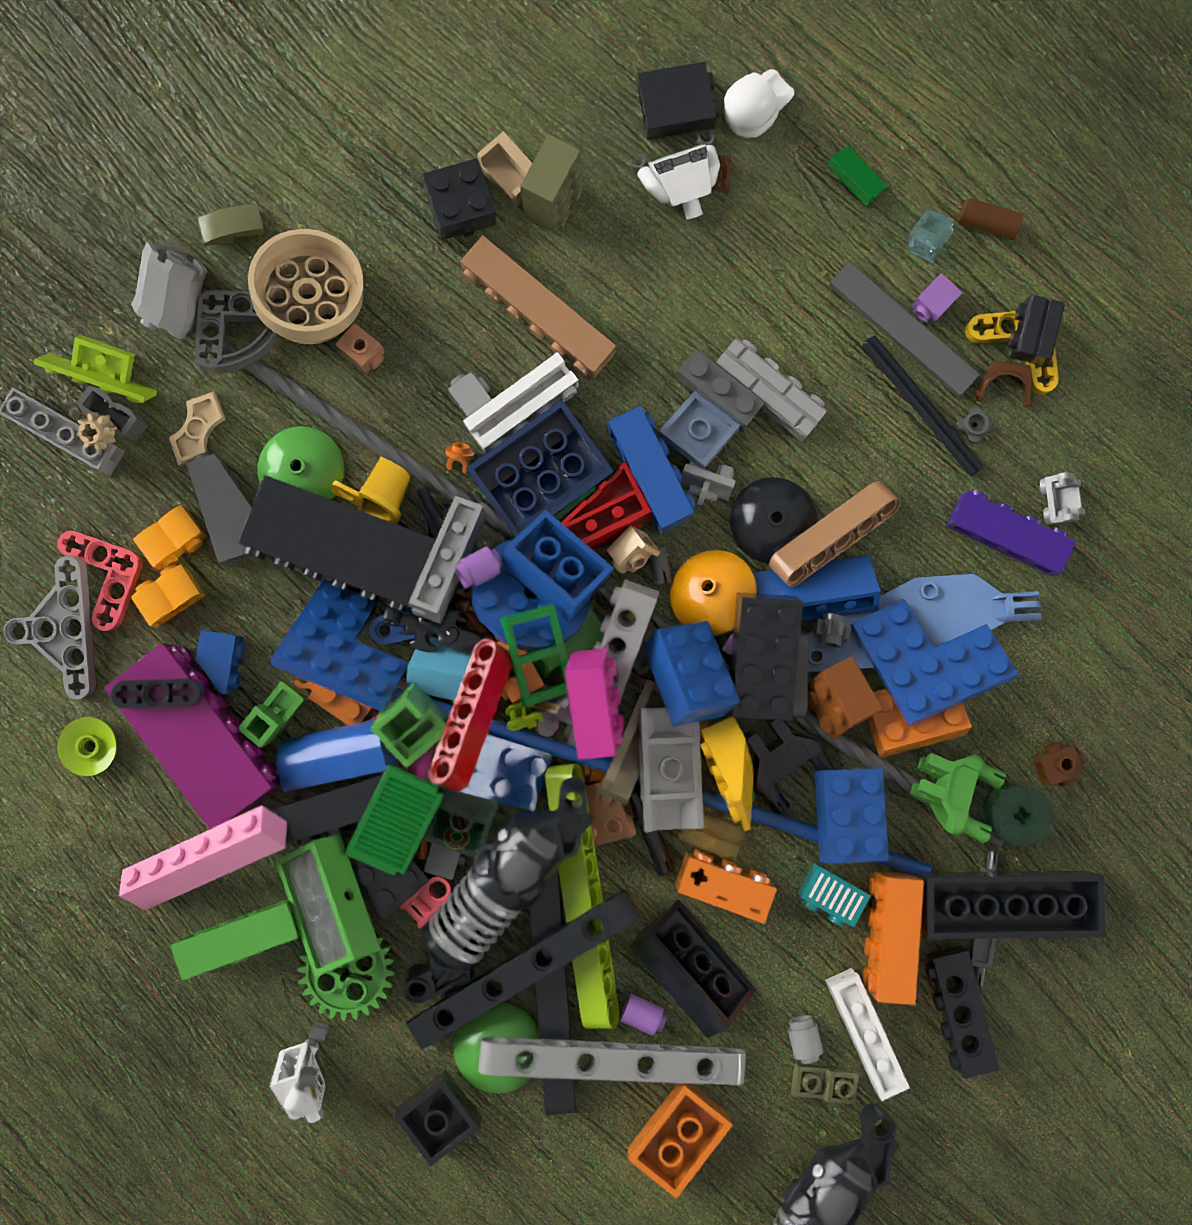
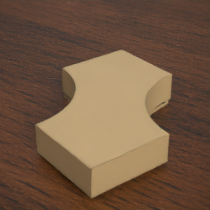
M214 391L186 401V421L183 427L169 438L177 463L181 467L187 465V462L193 461L194 456L207 452V441L210 433L219 423L226 420L218 396Z

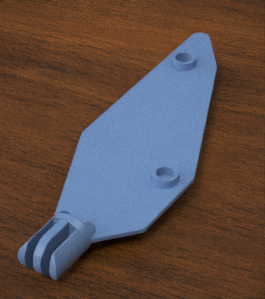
M976 574L914 578L880 596L878 610H881L904 599L933 647L939 646L985 624L992 630L1007 622L1042 620V613L1014 614V612L1040 609V601H1013L1040 597L1039 591L1002 593ZM878 610L843 615L845 617L844 625L851 626L852 622ZM852 629L850 639L847 642H842L840 648L819 645L820 637L813 636V632L807 634L808 672H821L851 656L859 669L874 668ZM814 652L819 653L821 661H813L811 654Z

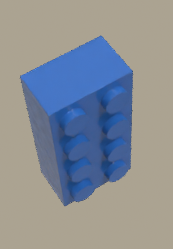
M638 406L608 421V435L622 463L626 462L651 510L652 523L658 535H661L690 521L694 514L693 508L696 505L690 492H684L681 487L680 481H682V476L675 464L671 466L668 461L667 454H669L664 440L662 438L657 439L653 428H656L651 414L649 411L644 413L641 406Z

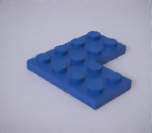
M323 579L272 655L270 665L384 713L406 674L409 663L356 641L374 613L377 602L362 597L353 590L348 592L330 584L331 581Z
M904 599L851 623L853 633L908 727L1009 682L1018 675L1017 670L987 624L933 647Z

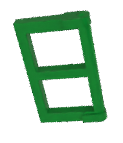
M554 604L502 617L500 620L505 632L523 706H530L568 694L565 675L568 657ZM548 616L555 646L519 656L512 626ZM558 654L565 683L529 694L522 665Z

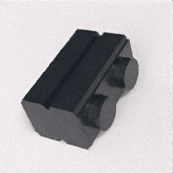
M1030 295L1023 303H1019L1015 313V320L1019 321L1017 330L1012 331L1008 341V348H1012L1011 359L1027 361L1038 366H1044L1052 360L1065 307L1064 302Z

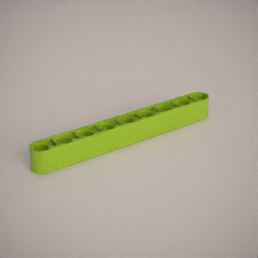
M576 763L549 766L547 768L545 782L550 811L558 808L560 785L565 779L575 777L585 783L581 765ZM569 793L566 795V797L568 799L575 800L578 799L580 795L577 793ZM587 799V807H586V811H587V812H589L588 799ZM590 824L582 834V841L577 855L565 859L558 867L567 923L603 902L592 825ZM591 920V926L595 930H603V925L599 920ZM609 939L572 960L581 1021L585 1029H616L619 1023V1005Z

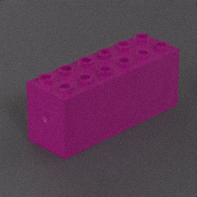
M161 643L103 688L111 697L113 686L120 681L195 679L202 684L204 688L203 699L194 706L119 709L208 828L212 829L251 811L281 788L277 768L274 763L270 764L263 756L266 753L263 747L259 748L240 732L238 727L242 724L243 720L239 716L234 717L228 709L230 707L228 700L221 693L217 694L210 685L212 681L204 670H198L193 663L195 657L191 651L185 646ZM159 684L153 686L150 691L151 699L157 703L162 701L165 697V689ZM187 684V689L173 690L174 696H187L188 701L191 695H195V689H190L189 684ZM127 688L126 691L121 692V698H126L128 703V698L142 697V691H128Z

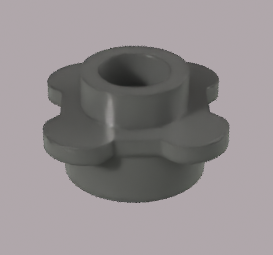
M974 407L969 410V414L965 418H960L957 421V427L968 435L970 442H977L984 432L992 429V422L988 420V417L979 408ZM972 423H977V427H973Z

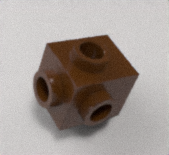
M1062 741L1051 743L1044 747V752L1031 756L1043 785L1052 786L1058 784L1059 787L1067 786L1077 781L1075 777L1085 774L1082 767L1084 765L1083 756L1077 748L1075 749L1074 745L1062 744Z

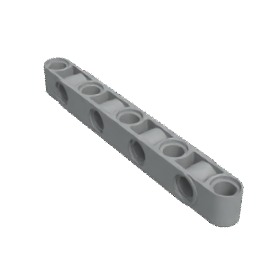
M485 1037L481 1039L478 1071L482 1074L497 1076L741 1085L744 1084L746 1051L728 1047ZM521 1052H531L532 1055L528 1062L521 1064L516 1061L517 1056ZM591 1054V1061L587 1065H578L577 1062L581 1055ZM644 1056H649L650 1063L648 1066L642 1069L638 1068L639 1060ZM707 1058V1067L702 1071H697L698 1063L702 1059Z

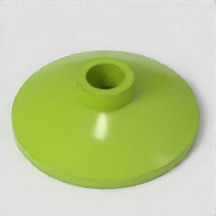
M82 717L70 722L62 730L57 744L58 756L64 767L79 776H93L105 771L114 761L118 748L117 738L113 729L106 722L95 717ZM90 741H93L96 745L95 750L92 752L88 749Z

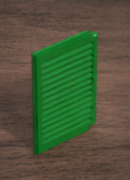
M388 764L344 855L393 876L396 872L405 875L444 797V793L437 791L438 785Z

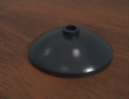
M778 477L763 478L749 484L737 496L730 513V529L738 547L750 558L765 564H769L770 559L777 551L817 523V512L808 493L798 484ZM778 513L781 516V522L774 523L771 520V515Z

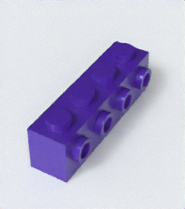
M972 490L960 495L946 527L1049 576L1062 573L1076 541L1067 538L1068 534L1057 528H1051L1050 530L1042 526V522L1035 517L1028 515L1020 516L1014 513L1015 509L1007 504H995L987 500L988 496L982 492Z

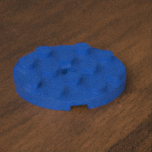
M512 540L503 542L490 551L495 550L502 559L505 547ZM501 566L499 567V575L476 587L472 586L471 599L474 611L481 624H485L495 634L497 640L508 645L500 619L515 613L546 606L547 604L540 598L529 599L526 597L524 590L528 588L506 568ZM591 600L569 622H566L557 614L564 643L583 626L590 610ZM548 616L512 626L517 648L520 650L538 651L555 646Z

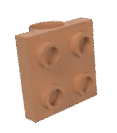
M602 782L586 786L589 812L594 816V821L591 825L595 846L629 838L637 834L632 820L635 814L630 801L628 800L625 805L598 793Z

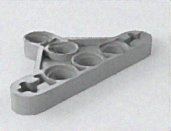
M63 556L55 564L56 585L29 617L13 618L7 621L3 633L6 640L11 644H32L63 672L66 694L70 698L78 700L90 697L96 689L87 567L84 560L78 556ZM75 565V571L66 572V566ZM77 581V585H67L66 582ZM71 590H75L79 594V602L76 606H71L67 601V594ZM73 619L78 620L82 626L81 632L77 636L73 635L69 629V624ZM45 621H49L54 628L53 634L50 637L44 636L41 630L42 624ZM17 623L23 624L26 630L22 639L14 635V627ZM76 648L80 649L84 654V660L80 665L74 663L71 657L73 650ZM84 669V673L74 674L73 670ZM75 683H84L85 689L76 688Z

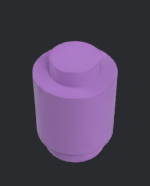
M484 547L461 559L460 564L455 566V572L465 588L471 585L476 587L499 575V567L503 564L495 550L490 551L489 548Z

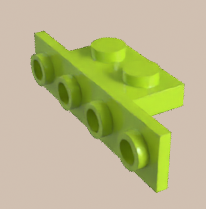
M82 335L75 337L72 360L51 353L34 359V364L44 367L48 373L70 376L74 382L96 385L106 393H119L126 396V399L131 402L143 403L157 394L155 389L130 381L134 353Z

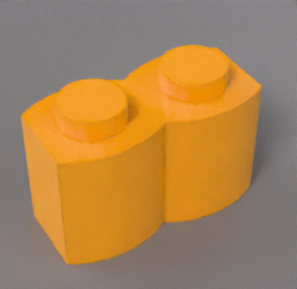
M179 505L165 514L158 522L139 533L133 540L152 567L161 570L172 564L177 565L180 561L178 558L186 551L191 553L199 549L203 545L202 540L207 535L189 510Z
M169 565L160 572L162 576L156 581L148 580L136 587L135 590L137 592L131 598L149 626L157 628L165 624L205 596L188 568L184 565Z

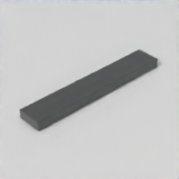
M850 261L829 283V286L958 398L980 375Z

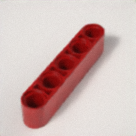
M490 639L480 641L472 653L430 767V778L432 781L457 792L464 790L472 778L513 664L510 651Z

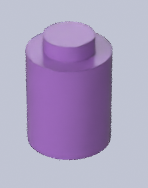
M630 993L623 1007L619 1022L653 1036L656 1031L661 1033L667 1015L663 1014L664 1007Z

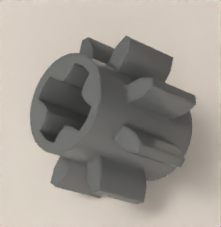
M826 613L823 614L822 620L817 619V622L814 623L813 636L820 637L819 645L840 648L842 642H847L850 639L851 626L844 625V616Z

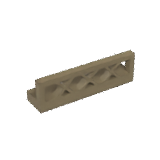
M649 679L646 680L625 727V732L622 735V744L618 745L616 755L613 756L598 793L625 805L630 798L640 773L639 709L666 708L662 698L651 694L655 682Z

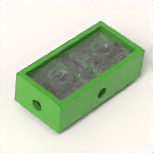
M340 834L314 840L275 860L314 977L341 968L380 951L349 858L344 855L346 849Z

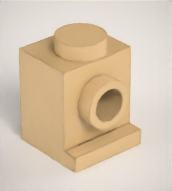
M631 525L607 549L613 558L612 565L622 574H625L627 570L635 573L645 565L647 559L652 554L658 556L661 553L645 532Z

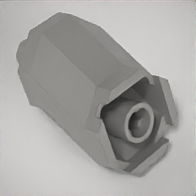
M147 241L142 252L136 295L131 305L134 312L142 317L141 324L147 328L157 330L159 327L167 330L176 338L185 339L187 334H192L197 323L198 300L201 296L202 284L207 270L202 262L194 259L193 263L186 259L188 254L178 248L160 241H155L154 245L151 241Z

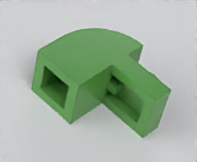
M282 680L263 704L253 708L238 728L241 733L259 748L267 746L292 722V717L307 700V697L288 681Z

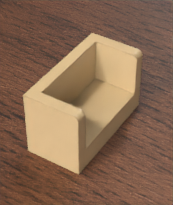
M503 131L477 155L481 167L514 204L518 206L522 203L520 185L532 162Z

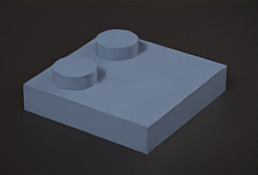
M694 391L659 430L658 437L662 438L696 466L705 470L737 433L740 424Z

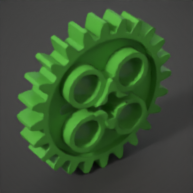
M382 935L377 938L380 951L370 955L373 960L371 967H365L357 960L348 964L350 966L349 971L352 972L349 976L344 975L345 970L343 967L324 973L333 976L335 980V986L328 987L323 983V974L314 977L307 953H303L300 959L306 962V964L297 968V971L305 973V976L298 983L308 985V988L302 994L303 996L312 994L313 998L309 1005L312 1006L319 1002L321 1006L318 1013L321 1014L327 1008L330 1010V1019H333L337 1012H340L342 1021L347 1019L349 1013L352 1014L354 1020H357L360 1017V1010L368 1016L371 1013L370 1004L378 1009L381 1005L378 997L386 999L389 995L384 987L392 988L394 985V981L387 977L396 973V969L388 967V965L396 960L395 957L386 956V953L392 948L391 945L381 946L385 936ZM363 975H371L372 980H368ZM350 984H360L364 990L363 995H354L350 990Z

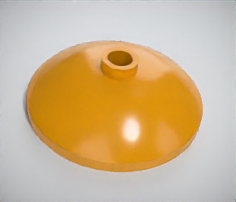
M709 550L698 553L684 562L673 578L670 588L672 610L682 625L708 621L714 636L734 631L737 592L757 593L756 579L745 561L733 553L722 550ZM706 584H713V588L710 591H704Z

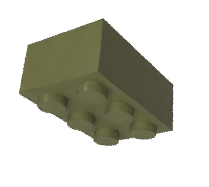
M550 134L547 135L520 185L525 219L553 233H556L559 225L563 227L566 224L570 215V210L568 209L572 201H578L584 188L581 185L583 163L581 162L580 149Z

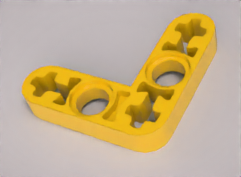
M1016 311L974 316L965 327L966 337L969 341L978 344L1009 341L1011 334H1007L1002 330L1001 322L1005 319L1013 321L1016 331L1019 322L1015 320ZM978 323H980L982 328L990 327L994 323V328L985 330L982 335L979 334V331H974L973 329ZM1055 347L1052 360L1047 363L1048 366L1043 370L1040 366L1026 361V365H1029L1031 368V391L1035 394H1047L1058 384L1059 377ZM1042 371L1044 379H1049V383L1045 387L1043 383L1037 381L1042 376Z

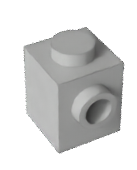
M472 372L466 376L465 374H460L451 381V387L448 388L451 397L467 418L492 400L487 394L491 391L487 383L481 376L476 379Z

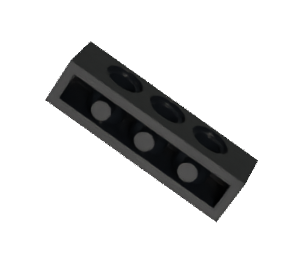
M960 945L926 954L928 963L925 964V970L929 981L934 982L936 993L932 994L937 1011H941L944 1022L940 1023V1028L945 1041L949 1040L951 1052H948V1059L953 1071L957 1070L966 1079L1000 1070L969 951ZM957 976V985L952 989H947L946 982L948 978ZM958 1006H965L964 1015L960 1018H954L955 1009ZM972 1035V1044L969 1047L963 1048L962 1040L966 1036Z

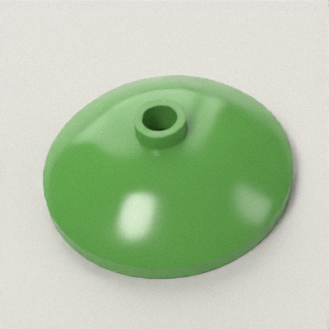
M292 427L273 436L264 446L258 461V479L261 484L264 475L333 500L337 495L332 492V484L334 481L343 484L345 462L338 445L324 432L311 427ZM298 461L301 462V469L293 471V464Z
M502 1002L457 1030L454 1040L455 1061L463 1077L474 1087L484 1092L502 1094L519 1089L532 1078L486 1075L478 1071L482 1038L540 1039L539 1026L523 1008L512 1003ZM521 1052L517 1056L516 1061L521 1064L528 1062L532 1055L531 1052Z

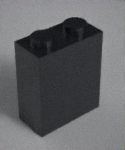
M706 61L637 73V91L646 140L714 129L715 119L720 116L718 100H713L711 90H714V77L712 72L707 71Z

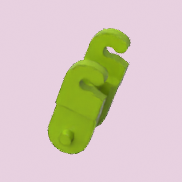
M521 699L520 702L510 705L505 709L506 715L510 717V721L507 723V728L510 731H517L525 727L533 728L537 726L536 719L539 722H543L544 716L539 712L527 715L526 712L534 707V704L523 706Z

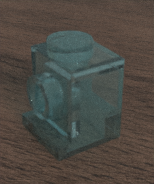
M927 209L909 233L908 252L933 263L936 260V255L952 235L953 220L943 213Z

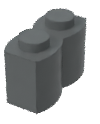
M88 386L76 402L79 409L87 416L88 413L98 412L100 417L109 415L110 421L117 427L115 434L129 442L136 443L148 427L146 421L140 415L97 387Z

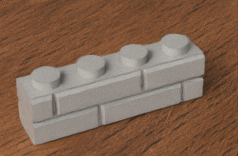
M736 338L715 364L765 402L761 410L803 442L826 414L825 403L814 394L809 396L802 391L801 383L794 377L788 376L786 378L778 371L780 369L773 360L770 358L764 360L757 355V349L752 343L747 340L741 342Z

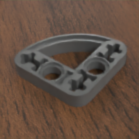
M211 290L202 293L199 297L195 360L199 369L204 373H227L249 366L264 356L277 341L279 335L266 326L261 335L250 345L237 352L224 355L226 321L263 323L254 310L250 292ZM275 299L273 301L276 304L284 302L283 299ZM215 301L217 305H215L214 310H209L208 306L211 305V302ZM226 301H228L230 311L225 310ZM241 301L251 305L250 309L243 313L237 312L234 307ZM209 326L219 329L217 336L212 338L204 336L203 331ZM207 346L212 347L214 358L211 359V363L205 362V359L208 357Z

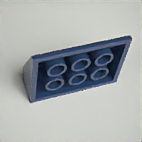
M563 400L557 402L466 467L471 478L515 538L544 510H547L552 516L614 472Z

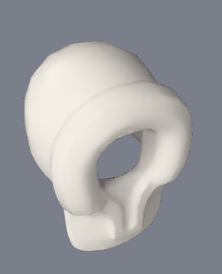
M770 69L761 75L758 73L748 74L736 81L727 90L723 108L725 122L738 136L744 138L758 137L772 126L778 116V112L794 96V90L776 70Z

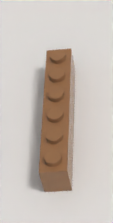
M483 235L461 259L460 263L464 271L462 275L471 284L476 285L479 283L486 289L484 293L496 304L499 301L507 307V313L519 322L522 319L530 326L528 330L536 338L542 340L544 337L552 344L550 348L555 353L558 352L562 358L567 356L574 362L573 368L582 376L586 377L588 374L594 379L616 354V345Z

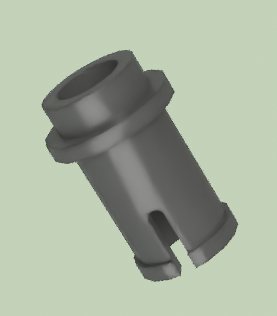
M666 547L659 548L661 553L658 556L652 554L647 559L651 560L654 585L673 582L668 561L670 553H667Z

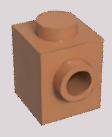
M355 323L350 326L335 344L342 354L366 373L371 368L373 370L376 369L384 359L383 354L385 350L382 345Z

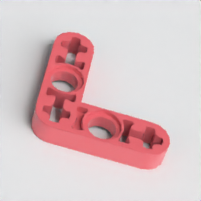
M76 531L64 532L59 537L57 543L58 549L63 555L78 556L85 563L108 571L92 613V623L101 631L111 632L117 630L123 622L131 596L143 568L141 556L131 550ZM69 540H75V542L87 546L85 551L76 548L71 550V547L68 546ZM99 546H104L108 552L106 559L102 562H97L93 556L95 549ZM116 557L125 560L130 558L134 565L132 568L127 567L125 570L126 566L116 563L114 560ZM115 583H121L125 589L123 596L119 599H114L111 596V587ZM108 601L110 603L119 604V607L111 608V606L106 605V602ZM109 613V616L113 617L112 623L105 624V620L101 619L103 614Z

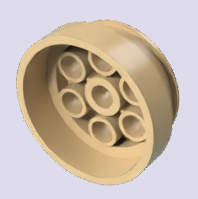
M295 229L280 233L269 239L258 249L249 267L248 286L256 314L269 329L287 340L300 344H319L329 341L347 329L359 314L364 296L363 273L360 263L353 251L344 242L328 233L313 229ZM314 270H321V271H323V272L320 273V274H314V273H312V271H314ZM286 274L294 275V277L289 279L283 278L282 276ZM333 290H341L342 293H341V294H333V293H331V291H333ZM306 294H311L314 296L311 299L302 298V296ZM275 299L285 300L280 304L273 303ZM326 314L334 316L332 319L321 318ZM295 319H302L305 321L302 324L292 323V321H294Z

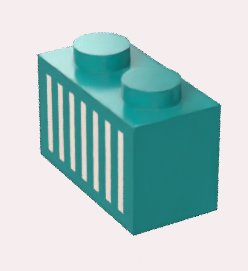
M813 863L797 892L803 898L802 905L816 913L819 908L829 913L827 919L842 928L845 923L854 928L871 897L865 891L816 863Z

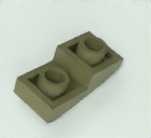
M257 203L229 207L198 217L204 246L233 244L234 237L263 235L264 231Z
M794 1063L791 1094L795 1097L824 1099L827 1103L855 1105L859 1074L837 1068Z

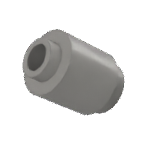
M811 1015L790 1019V1027L787 1030L794 1058L801 1060L803 1064L818 1061L819 1056L824 1051L817 1023L813 1022Z

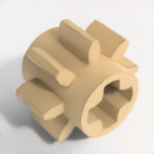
M98 412L88 413V419L78 420L80 427L76 434L85 442L84 447L95 446L96 450L106 449V444L116 442L114 435L117 427L110 421L109 415L100 417Z

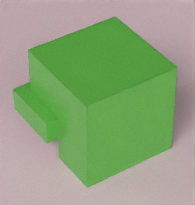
M414 682L388 704L384 713L379 712L370 729L407 768L441 739L448 717Z

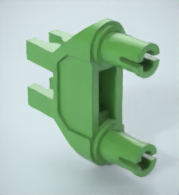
M929 753L927 758L921 757L917 769L937 778V782L934 784L922 779L919 784H912L909 795L929 804L938 821L947 832L953 835L965 834L978 840L980 843H986L991 835L986 833V831L992 832V827L969 817L968 814L977 780L995 789H1000L1005 781L1001 778H1006V773L985 764L982 757L976 754L954 762L933 753Z

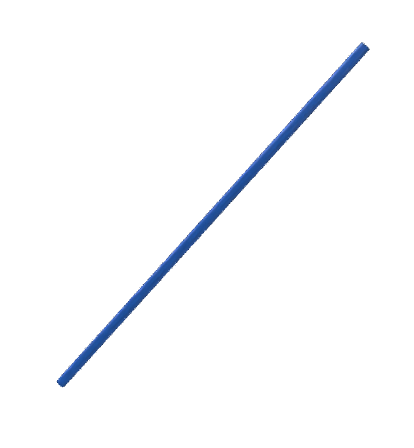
M397 688L390 701L392 702L405 690ZM431 699L449 718L453 706ZM494 719L488 731V734L603 772H607L612 760L608 757L578 759L577 747L524 729L510 731L506 723ZM639 773V776H638L637 781H636V783H639V784H640V773ZM702 789L703 805L730 814L727 807L728 804L721 795ZM752 805L751 821L818 843V829L816 826ZM888 851L889 861H874L916 875V872H931L932 870L930 864Z

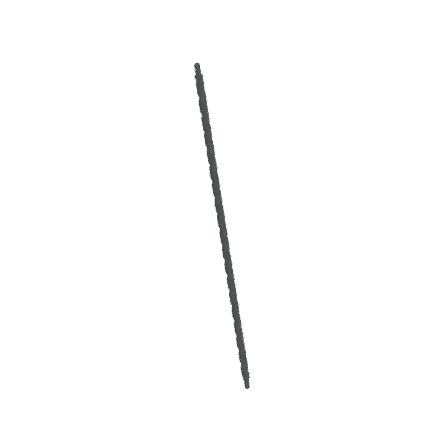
M225 341V355L239 351V349ZM260 359L242 368L279 393L291 398L295 403L315 416L327 421L351 439L365 445L376 455L382 456L401 466L412 478L431 490L440 493L450 502H453L454 497L458 496L483 505L486 518L484 523L510 540L515 538L495 509L478 498L467 494L463 489L442 475L429 470L424 464L401 449L391 446L384 438L365 426L354 422L350 417L329 403L316 398L310 391L290 378L278 374L271 366ZM607 581L606 585L597 595L610 603L615 586ZM654 611L652 612L650 621L656 629L677 626L669 620L658 616ZM722 655L730 675L731 660ZM808 709L805 717H793V721L813 734L824 738L832 746L852 759L864 763L869 769L883 768V778L893 785L903 788L908 794H910L912 784L920 783V780L889 763L885 758L880 759L876 752L862 743L851 739L846 733L831 740L828 734L824 733L821 729L818 717ZM917 799V800L920 801L921 803H923V804H925L926 806H928L929 808H931V806H930L929 804H927V803H925V802H923V801ZM969 814V817L977 821H981V819L977 818L976 816ZM993 830L992 832L986 831V833L991 834L988 842L1000 848L1005 838Z

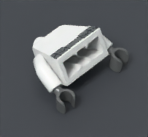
M709 133L708 142L702 141L700 134H698L696 147L649 162V167H647L645 155L640 154L642 164L634 165L632 160H629L631 172L639 177L646 190L658 201L667 203L668 206L682 204L686 219L698 217L703 214L698 198L711 193V188L716 183L720 168L716 149L713 146L714 134Z
M315 1022L310 1030L309 1039H306L302 1044L281 1050L279 1053L270 1087L290 1119L295 1120L305 1116L309 1123H314L324 1116L321 1104L325 1090V1081L314 1056L319 1047L316 1041H326L329 1024Z

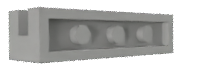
M13 387L0 407V414L107 475H112L125 453L124 450L112 443L106 444V449L96 450L95 446L84 447L85 442L76 434L79 431V424Z
M458 496L454 497L409 601L410 607H413V614L441 624L459 582L455 566L460 564L461 559L471 554L486 519L483 505Z

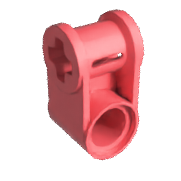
M433 875L420 889L400 905L399 909L401 911L405 910L417 922L416 927L420 929L434 915L441 904L447 900L449 894L454 891V880ZM440 881L444 883L447 889L446 894H437L433 890V882Z

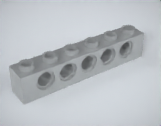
M626 579L622 588L615 587L610 604L615 605L612 616L605 615L600 631L605 633L603 642L596 641L594 649L608 648L609 657L615 658L616 676H614V687H619L620 698L622 697L659 591ZM624 610H629L635 614L636 619L626 621L621 617L620 613ZM620 638L625 642L626 646L624 648H616L612 645L611 639ZM567 724L562 738L568 739L566 744L576 747L574 728L572 725Z

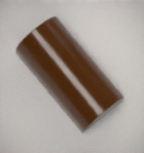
M969 198L961 206L957 224L1014 240L1024 215Z

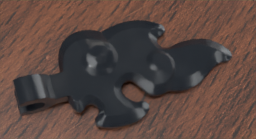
M386 607L383 616L384 624L404 627L407 636L415 635V639L410 642V645L423 652H434L437 650V646L429 640L431 634L438 635L439 642L443 647L452 648L458 652L472 651L480 641L487 639L477 631L460 628V623L467 622V617L459 610L451 607L447 608L441 624L413 614L412 609L409 614H405L399 610Z

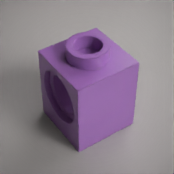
M940 273L911 307L921 321L933 325L963 292Z

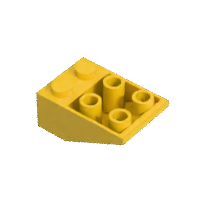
M730 717L700 730L704 740L703 743H700V747L704 754L706 765L711 775H714L717 781L718 790L728 804L727 807L734 823L740 821L744 831H748L751 829L754 767L746 739L735 718Z

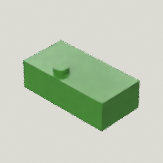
M286 899L190 934L173 943L170 947L181 980L183 981L229 963L231 965L238 964L247 960L248 956L292 941L301 935L289 900Z

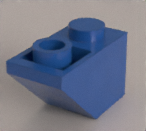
M201 630L196 655L197 662L219 693L234 694V690L238 689L241 680V673L238 672L239 660H243L246 650L243 637Z

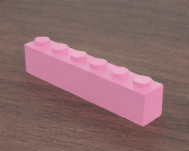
M264 806L251 810L124 869L121 876L119 897L144 910H148L284 849L287 822Z

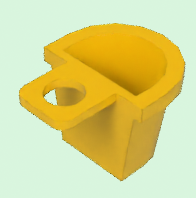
M381 456L359 492L338 481H334L332 484V492L357 505L359 511L397 524L402 516L399 509L411 477L401 466Z

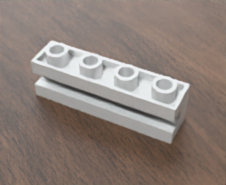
M557 352L463 420V422L483 451L487 453L561 399L565 402L577 393L576 388L579 387V381L574 373L568 370L565 366V361Z
M850 968L826 979L825 982L872 1086L880 1099L883 1101L909 1089L910 1087L859 975L855 973L853 968Z

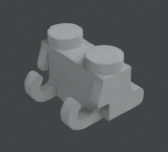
M1059 473L1058 475L1045 477L1040 480L1041 493L1043 496H1047L1048 507H1045L1043 511L1044 520L1047 525L1080 520L1079 516L1085 515L1080 493L1081 480L1074 479L1073 473Z

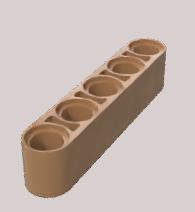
M873 482L777 551L770 559L769 567L789 587L800 584L892 517L900 507V499L881 482Z

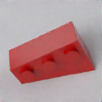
M623 462L618 467L619 469L607 481H604L593 495L584 500L561 522L593 551L618 539L630 525L638 529L653 522L651 510L626 462Z

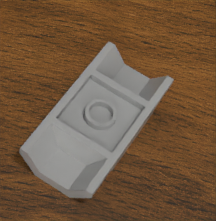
M640 708L639 763L644 832L666 829L704 828L699 722L673 727L666 708Z

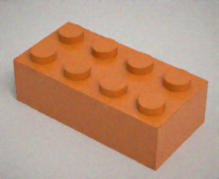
M874 870V878L871 877L869 880V895L873 896L872 908L868 907L867 925L871 927L870 938L866 937L864 951L865 955L868 956V968L864 967L862 982L863 986H866V990L878 1002L915 1005L924 881L910 873Z

